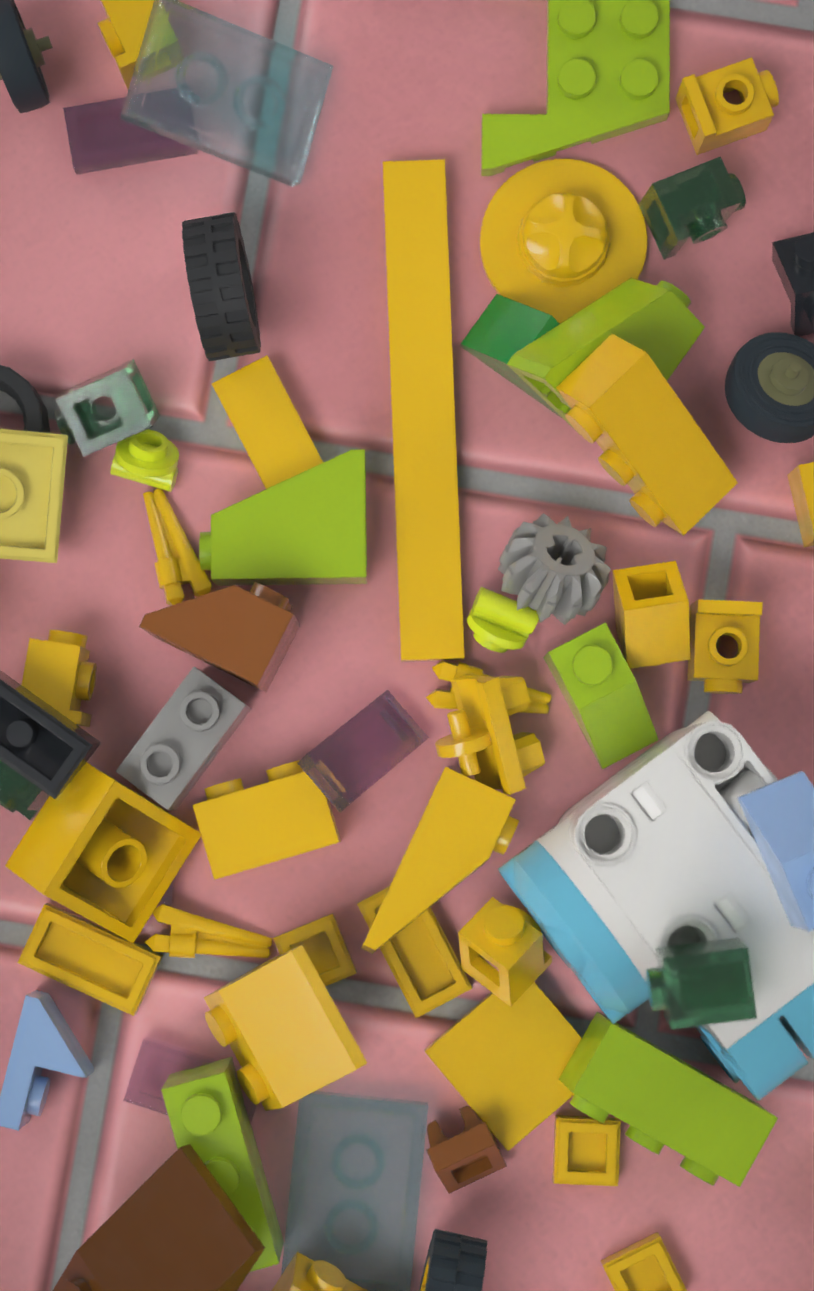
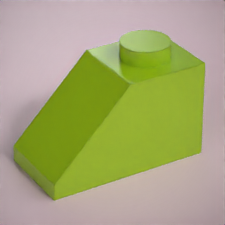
M606 622L549 651L543 657L601 769L659 740L637 681Z

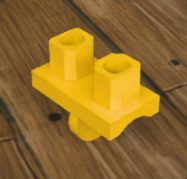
M468 674L452 679L451 684L458 710L447 714L451 734L435 742L438 757H458L463 775H474L476 781L493 789H502L504 794L511 795L526 789L523 777L543 766L545 759L541 743L534 733L520 732L515 735L512 733L508 716L528 709L530 703L525 679L519 676L508 675L490 677Z

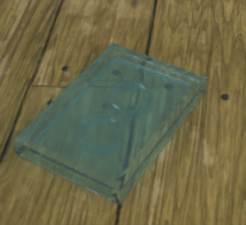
M154 0L120 119L294 187L301 183L333 65L178 0Z
M315 1091L299 1099L281 1275L298 1251L314 1261L324 1260L333 1264L344 1274L346 1279L368 1291H410L428 1102Z

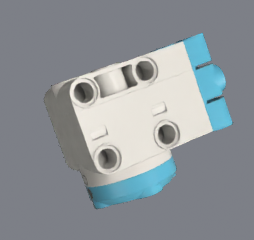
M707 711L689 726L677 729L666 735L569 808L561 816L556 826L498 868V871L538 924L544 937L563 962L573 971L612 1024H615L625 1015L630 1014L658 991L666 987L702 1035L700 1036L701 1040L735 1084L741 1080L751 1094L759 1101L808 1064L802 1051L808 1057L814 1059V930L807 931L790 925L737 798L778 781V779L761 762L734 727L721 722L712 712Z

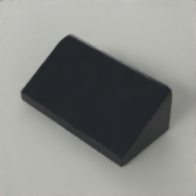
M0 670V760L52 798L57 799L101 743Z

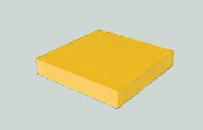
M534 982L511 1007L491 992L426 1047L424 1051L480 1119L486 1122L490 1131L505 1149L509 1151L574 1095L559 1078L582 1037Z

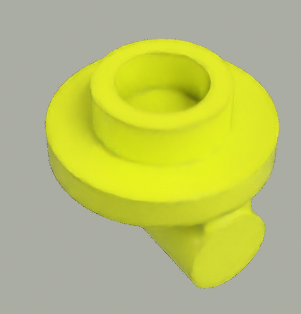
M149 429L138 430L123 436L117 442L110 474L172 492L178 475L179 451L160 432Z
M484 587L479 589L467 617V623L474 632L475 640L483 647L499 653L507 652L508 649L517 650L523 648L529 634L533 633L539 620L536 610L530 607L517 610L516 600Z

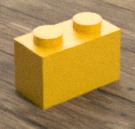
M298 760L266 770L269 782L244 789L242 779L238 778L204 789L207 801L193 804L192 806L214 880L341 842L319 768L306 771L303 760Z

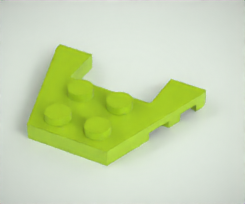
M547 0L546 114H482L481 176L496 175L504 172L505 168L532 159L533 162L555 156L557 151L589 141H591V144L666 121L670 113V0Z

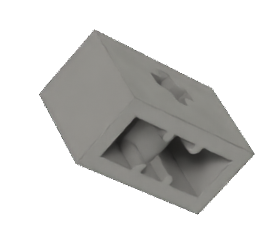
M193 667L117 768L116 772L165 809L177 810L251 708L202 671Z

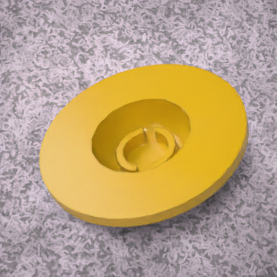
M575 159L541 161L527 166L511 176L501 185L489 202L480 232L482 264L487 278L495 291L501 296L552 315L559 324L630 278L638 280L647 252L646 224L642 211L629 189L617 177L605 169L592 163Z

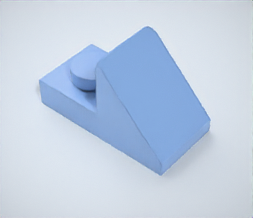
M38 990L25 996L0 1094V1126L18 1131L30 1122L31 1115L41 1116L50 1087V1078L41 1076L43 1068L82 1078H87L94 1072L91 1061L50 994Z

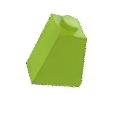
M630 278L514 353L507 365L571 426L565 416L571 408L556 387L611 334L646 351L668 381L705 326L688 309L691 304L690 298L673 284L661 280L656 286Z
M365 449L347 451L212 514L211 532H200L199 559L201 570H211V580L216 586L253 585L254 582L261 585L367 584Z

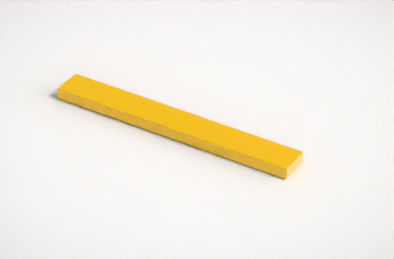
M445 159L383 161L401 662L463 660L465 657Z

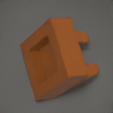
M464 1106L459 1109L465 1127L462 1133L452 1138L444 1135L436 1120L427 1125L430 1148L426 1149L436 1174L449 1194L507 1167L498 1144L486 1122H482L470 1106Z

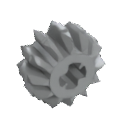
M543 513L533 523L523 522L519 528L514 530L508 544L505 546L500 556L498 568L504 574L501 591L518 595L517 610L526 607L536 610L540 623L553 614L561 623L566 625L577 614L585 616L588 611H591L608 583V575L611 568L604 563L607 547L590 542L591 528L578 531L572 528L568 516L556 524L549 516Z

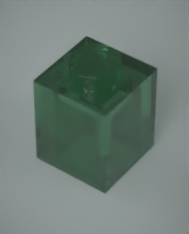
M739 938L655 948L658 967L646 968L649 1001L652 1011H664V1017L671 1029L757 1019L748 947Z

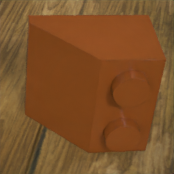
M254 582L250 592L232 585L145 614L139 627L153 637L267 693L300 624L294 614L290 613L293 605L288 603L289 599Z

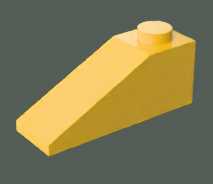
M445 767L361 949L373 954L483 866L490 858L492 851L504 855L519 823L518 819L509 816L516 799Z

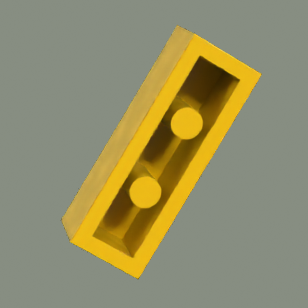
M611 334L556 387L571 408L565 415L568 422L588 442H597L603 450V453L598 457L599 463L619 484L623 486L629 485L635 493L629 499L630 504L653 527H657L663 522L684 536L738 484L648 353L620 337Z

